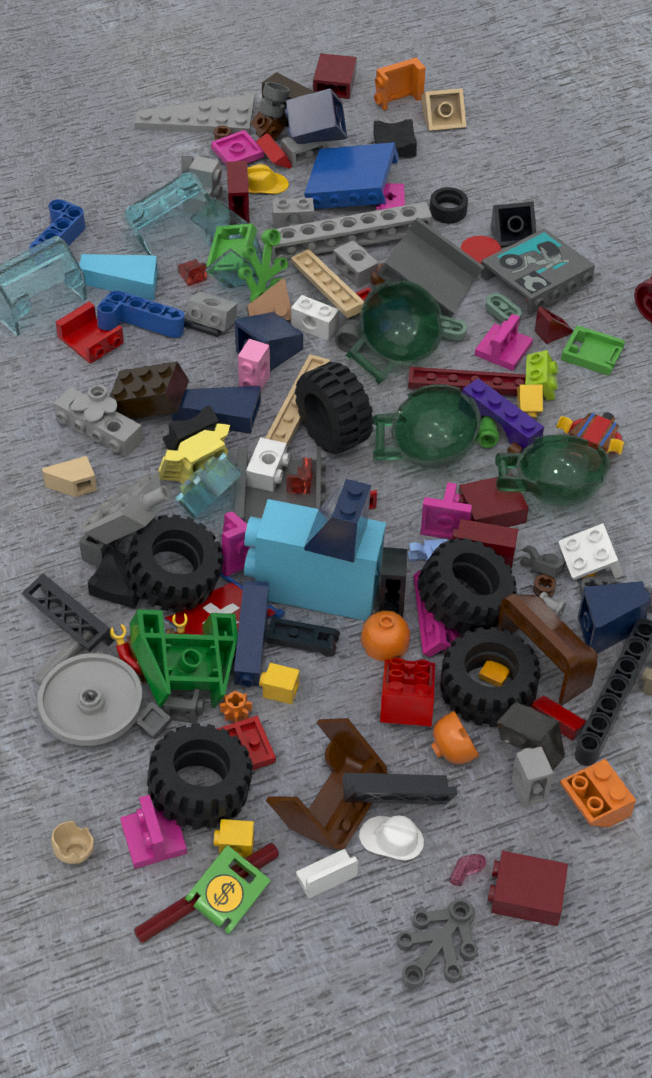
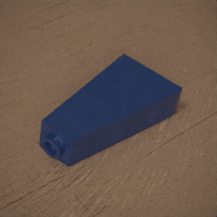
M261 386L186 389L178 412L172 413V421L192 419L204 407L210 405L219 420L218 424L230 425V431L251 434L261 405Z
M244 580L234 666V684L243 687L259 686L269 616V582Z

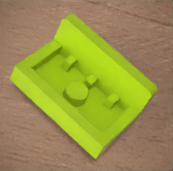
M548 350L528 354L526 359L525 385H543V395L546 401L554 400L555 390L558 389L556 374L559 373L557 362L552 360Z

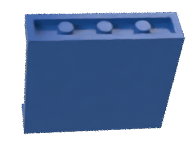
M395 142L319 149L304 192L305 198H313L314 209L386 204L383 192L391 164H397L399 160Z

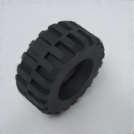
M328 362L302 374L295 388L296 405H298V413L303 420L304 427L308 430V434L324 451L333 454H340L367 441L373 431L372 425L374 423L372 406L369 404L368 400L370 399L363 389L364 386L357 380V376L350 372L347 366H343V364L338 362Z
M162 515L158 517V520L153 518L145 527L137 530L126 556L125 574L129 579L128 583L131 589L137 590L136 595L143 600L145 598L148 600L147 604L153 607L158 605L161 607V610L168 611L171 608L175 612L183 611L184 607L187 610L196 608L197 603L202 604L207 600L216 586L224 561L223 554L220 553L222 550L218 541L215 542L216 536L211 531H206L205 525L193 522L194 519L190 517L184 519L181 518V515H172V517ZM160 552L180 554L192 564L194 571L188 574L168 572L159 566L153 555Z
M457 538L441 543L434 550L418 575L417 587L418 591H420L421 602H425V609L428 613L431 612L434 615V619L438 623L441 621L445 624L446 628L450 630L456 629L457 633L461 634L469 630L471 633L475 632L476 628L483 627L484 630H489L490 627L497 626L502 599L510 594H517V588L515 587V576L511 575L512 569L504 563L505 559L501 555L498 556L494 553V549L483 546V543L479 541L471 542V539L463 538L460 541ZM456 578L470 584L478 594L465 589Z
M481 627L476 628L475 632L472 633L470 630L462 633L461 638H455L451 642V646L447 647L444 653L440 680L443 699L446 704H450L452 711H455L456 714H461V719L467 722L472 720L475 722V725L489 724V727H498L500 723H503V726L511 724L513 719H521L525 712L530 710L533 701L536 699L541 671L538 656L534 654V649L528 643L524 644L523 638L518 635L515 637L511 631L505 629L503 632L497 630V627H490L489 630H484ZM486 661H494L506 666L510 670L509 677L512 681L503 686L489 687L477 683L468 673L476 668L483 667Z
M200 723L191 724V727H186V725L177 727L176 732L172 730L166 733L164 738L156 743L154 751L151 753L147 778L148 795L154 801L153 806L158 812L163 811V817L169 821L172 819L177 821L176 824L185 827V825H190L192 829H200L201 826H206L207 829L215 828L217 823L221 824V819L230 820L231 817H236L241 812V808L245 806L253 774L252 759L249 757L247 748L244 745L241 746V741L235 735L231 737L229 731L223 728L218 730L215 728V725L207 724V726H200ZM188 766H204L214 770L223 780L212 786H195L181 779L177 772Z

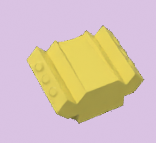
M217 423L214 431L204 430L181 442L177 451L167 450L158 470L160 480L179 481L195 493L226 476L229 465L226 463L228 449L225 447L224 442L230 425Z

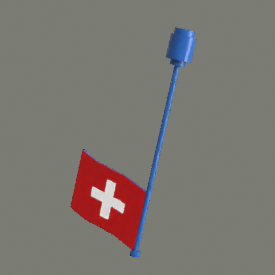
M221 573L220 576L227 580L229 584L213 590L204 603H197L196 608L190 610L185 608L183 611L175 613V622L183 624L185 613L188 623L184 630L187 634L203 635L202 626L211 613H231L236 616L238 631L243 586L231 577L224 576ZM269 604L268 619L274 616L281 619L285 611L282 609L277 610ZM173 615L165 617L166 621L175 626L172 621Z

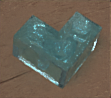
M225 453L221 454L217 459L212 456L203 465L206 468L204 471L200 467L190 476L193 481L188 479L179 487L181 492L175 499L193 518L197 517L243 474Z

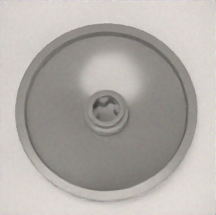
M100 653L81 654L59 663L46 675L38 692L40 717L48 731L64 742L79 746L100 745L122 736L136 722L143 705L142 686L136 672L121 659Z

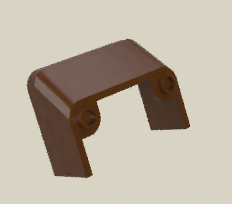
M510 594L502 599L497 630L504 632L505 629L514 633L520 629L564 673L558 701L561 706L592 687L597 668V653L593 648L588 647L546 606L541 597L528 594Z
M348 718L319 719L316 724L331 741L325 750V761L332 770V773L308 809L298 797L268 796L266 802L291 830L329 849L341 850L348 845L373 804L344 802L342 776L345 773L388 774L385 763Z

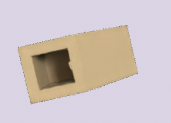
M87 456L42 468L44 484L47 488L73 497L97 491L95 474Z

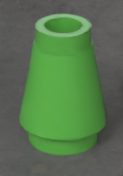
M485 416L482 419L477 434V441L484 448H492L499 441L495 420L489 416Z

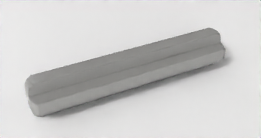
M86 630L83 631V639L88 642L92 636L91 632ZM71 637L34 674L35 681L41 685L46 675L55 666L73 657L83 646Z

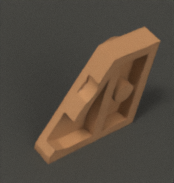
M281 279L247 305L248 317L275 312L280 317L286 319V321H291V306L285 279Z

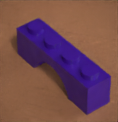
M479 378L463 388L461 408L475 419L486 415L496 420L504 429L509 444L517 443L522 447L521 452L524 456L529 455L541 446L544 426Z

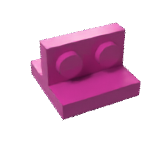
M512 314L507 321H503L501 326L494 323L475 349V356L514 371L532 346L533 338L518 333L520 317Z
M447 482L444 500L424 497L420 535L451 540L454 528L459 529L460 520L470 521L472 505L459 503L460 494H456L457 484Z
M233 511L224 515L221 546L224 561L221 573L224 576L244 570L247 553L250 548L244 545L247 524Z
M150 795L139 797L140 808L136 809V813L120 817L134 869L187 854V847L181 828L176 824L177 821L173 819L169 821L163 817V811L158 812L156 808H153Z

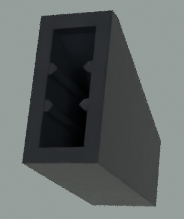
M383 547L379 611H393L402 618L404 614L407 549Z

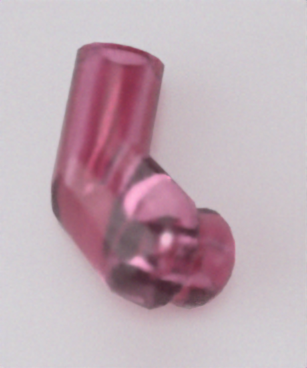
M471 854L459 858L449 878L450 883L455 886H462L466 875L479 872L486 866V858L482 854Z

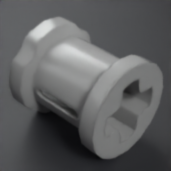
M542 592L539 597L560 618L565 610L566 602H558L548 597L546 592Z

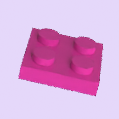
M245 130L211 142V149L226 166L227 162L247 161V163L264 157V151Z

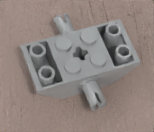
M147 474L134 481L135 484L129 486L127 483L115 490L116 493L106 499L107 502L97 508L98 512L93 513L87 518L88 521L83 522L81 529L88 536L108 544L145 527L163 508V502L170 499V492L166 486H160L158 474L150 477Z

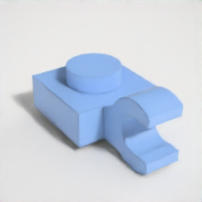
M424 540L423 546L416 542L410 543V551H408L409 561L426 559L427 562L434 550L441 543L448 540Z

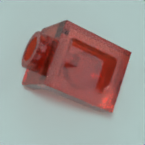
M197 259L177 265L179 274L188 286L207 280V266L204 262L199 263Z
M303 457L302 467L297 468V475L287 474L286 486L288 493L310 494L313 475L312 458Z

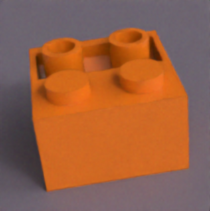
M606 759L560 780L561 786L589 825L611 827L631 817L636 799Z

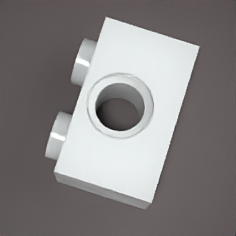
M301 295L291 307V325L301 331L329 341L339 329V309Z
M260 437L246 470L247 486L271 492L274 491L276 484L281 483L283 467H287L290 454L287 453V443Z

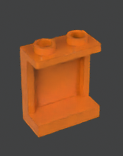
M416 57L377 69L375 78L376 94H374L375 103L384 111L388 109V102L412 95L416 101L422 100L421 95L424 93L426 67Z

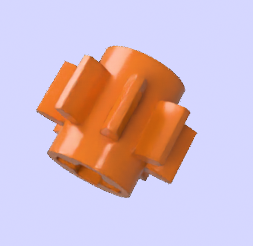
M236 690L229 695H224V703L220 704V712L224 713L225 721L238 722L248 719V711H252V702L248 701L247 693L242 694Z

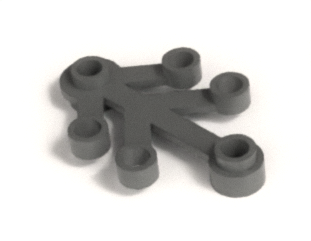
M456 899L449 904L447 909L428 912L418 910L414 913L413 925L415 928L424 930L428 928L430 923L447 921L441 929L413 933L402 931L399 933L397 946L402 951H409L416 944L431 942L416 963L411 962L404 966L402 982L406 987L417 989L423 985L425 971L441 949L443 950L446 964L444 971L445 979L450 983H456L461 979L462 968L457 963L452 934L458 928L462 941L460 956L463 960H474L478 951L477 945L473 942L469 925L474 920L475 910L469 901ZM463 912L465 916L460 917L457 916L456 913ZM424 917L426 922L420 923L417 921V918ZM408 938L411 942L404 944L401 942V939ZM471 948L474 952L467 954L464 952V949ZM453 969L456 970L458 974L456 976H452L448 973V971ZM415 975L418 980L410 981L408 977Z

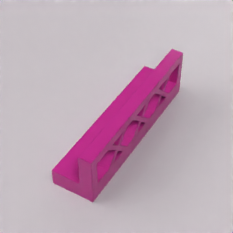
M419 570L413 574L422 651L424 655L432 657L441 650L446 651L447 647L451 646V643L447 642L446 635L451 642L460 636L456 629L450 630L441 621L438 623L434 619V615L431 612L428 613L425 609V602H421L420 591H418L417 587L418 575L421 571Z

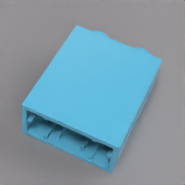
M268 499L262 518L251 516L247 524L244 545L250 548L245 561L244 576L255 578V581L269 582V601L366 621L371 616L379 585L386 522L368 519L366 530L353 563L304 550L319 509Z

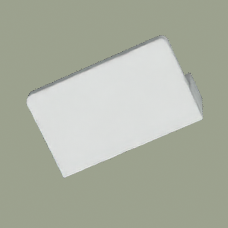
M343 849L296 871V878L307 898L310 899L356 877L358 874V860L355 856L350 858L346 850Z

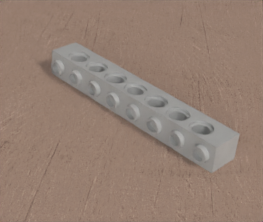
M421 202L277 228L280 232L281 240L278 245L273 246L271 259L272 262L276 258L281 257L291 259V257L307 249L314 254L330 252L352 240L359 246L401 239L417 217L432 227V215L427 203Z

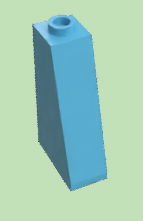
M81 254L80 263L76 264V273L80 275L81 284L110 291H123L145 299L155 300L158 276L157 256Z

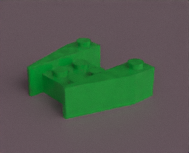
M137 609L129 623L131 646L158 707L164 705L171 695V690H195L197 688L210 691L211 707L216 708L226 692L237 644L238 631L235 614L211 613L202 626L203 635L166 634L162 610Z

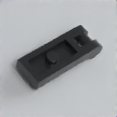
M272 617L266 636V643L320 652L324 656L332 657L336 652L335 642H338L340 632L335 628Z

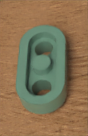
M499 293L487 296L485 307L502 323L504 320L507 321L512 314L519 316L521 320V309L507 297Z
M432 314L425 320V330L429 334L458 341L466 337L467 324L459 319Z

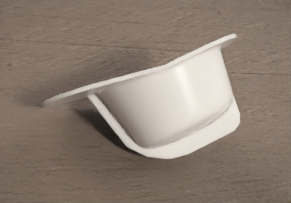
M377 816L370 818L363 823L359 833L361 844L367 851L398 860L414 859L420 854L424 846V838L421 831L405 816Z

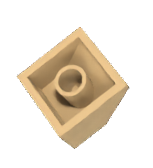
M463 88L427 91L421 95L423 116L428 131L466 128Z

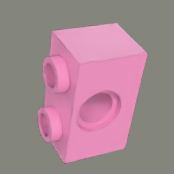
M252 339L247 341L238 355L239 387L261 386V390L263 389L270 377V349L268 344Z

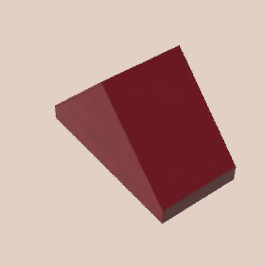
M542 306L538 308L534 331L546 344L573 333L574 330L563 318Z

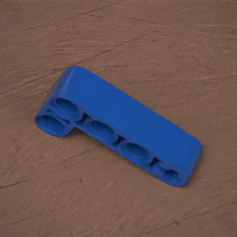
M55 199L49 203L48 207L52 224L29 246L31 263L34 268H47L85 230L84 211L81 207L61 199Z
M112 291L97 306L98 327L102 330H112L122 321L173 338L181 337L184 334V312L123 291Z

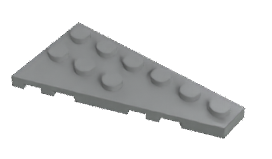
M255 93L137 111L135 128L214 133L216 127L224 125L230 127L231 134L245 130L250 135Z

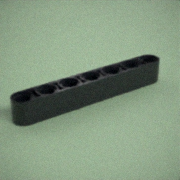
M640 619L635 623L578 738L575 759L581 765L591 766L597 762L652 649V621L649 619Z

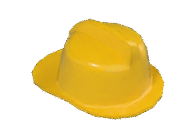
M257 164L247 168L249 193L279 194L288 189V180L283 175L274 173L267 165Z

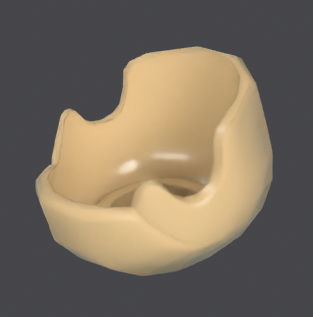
M74 821L60 823L53 830L51 845L54 855L60 861L68 864H80L86 861L93 853L94 838L89 833L87 827L82 829L77 827Z

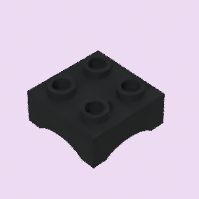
M405 119L398 123L374 121L373 134L375 144L395 142L398 157L416 156L417 140L414 135L412 119Z
M208 405L192 419L176 420L170 423L169 434L163 436L162 440L168 450L177 451L180 443L204 430L214 431L219 420L211 406Z
M107 548L99 568L87 583L89 595L133 609L135 608L140 598L136 595L137 590L131 589L128 583L129 579L125 574L127 555L114 548Z

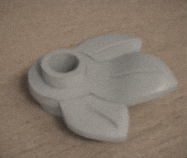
M103 385L90 387L87 394L78 396L71 405L72 411L84 412L85 419L89 423L98 422L105 413L112 414L117 409L116 400L110 397L109 391Z

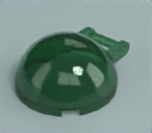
M403 279L402 282H390L388 280L377 285L369 292L361 306L359 314L361 336L345 356L348 359L352 358L376 378L375 382L378 384L383 381L395 365H410L429 357L437 349L444 331V326L441 327L440 319L442 311L437 301L425 288ZM364 342L375 356L388 362L382 371L377 369L357 351Z
M433 384L421 387L407 394L408 399L399 406L397 412L373 416L376 433V449L373 451V458L380 461L405 458L411 463L427 469L447 468L467 457L480 435L481 417L476 402L472 397L469 398L461 393L460 388L446 384ZM392 425L391 434L395 447H385V426Z
M561 434L534 438V443L524 448L522 453H498L495 456V464L498 466L496 487L501 491L530 492L536 499L553 506L567 507L578 505L587 501L600 490L608 477L611 461L608 454L600 446H598V450L588 446L587 439ZM507 468H517L519 476L508 475Z

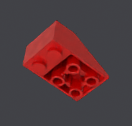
M398 657L385 659L380 722L432 727L435 663L423 659L417 661H408Z

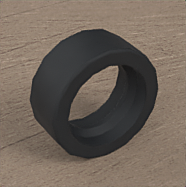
M444 187L435 190L431 194L429 210L435 220L442 223H456L464 219L467 214L468 198L462 190ZM449 202L454 203L458 206L455 208H446L440 206L439 204Z

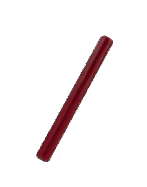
M269 843L245 859L255 868L260 869L279 856V851L273 843ZM237 864L230 868L243 879L250 875ZM196 893L190 902L183 897L135 927L134 934L141 943H144L196 910L193 906L201 896Z

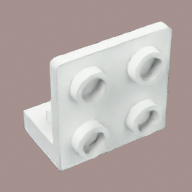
M603 523L559 541L573 580L606 568L607 572L612 570L615 579L624 576Z

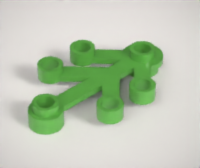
M267 229L261 236L264 243L261 264L256 255V249L253 246H245L242 249V256L245 259H249L258 278V284H256L250 267H241L238 271L239 278L246 281L251 291L250 303L279 282L281 278H273L270 286L266 288V283L269 279L288 267L287 259L281 257L276 258L274 265L269 268L272 248L278 245L281 240L280 232L277 229Z

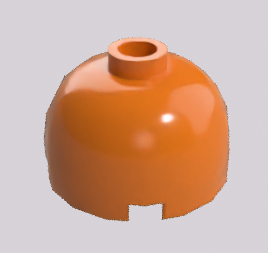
M379 611L368 617L364 622L360 642L365 648V653L375 660L385 661V659H391L399 655L402 657L409 649L410 629L408 623L399 614L393 611Z
M455 711L446 714L438 720L433 729L435 742L431 744L438 758L443 756L449 763L463 765L480 756Z

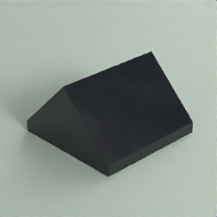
M534 201L493 205L491 231L494 240L500 246L513 245L536 233Z

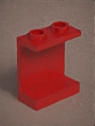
M90 301L55 322L58 338L90 364L124 343L123 330L120 325L108 331L98 327L95 305Z

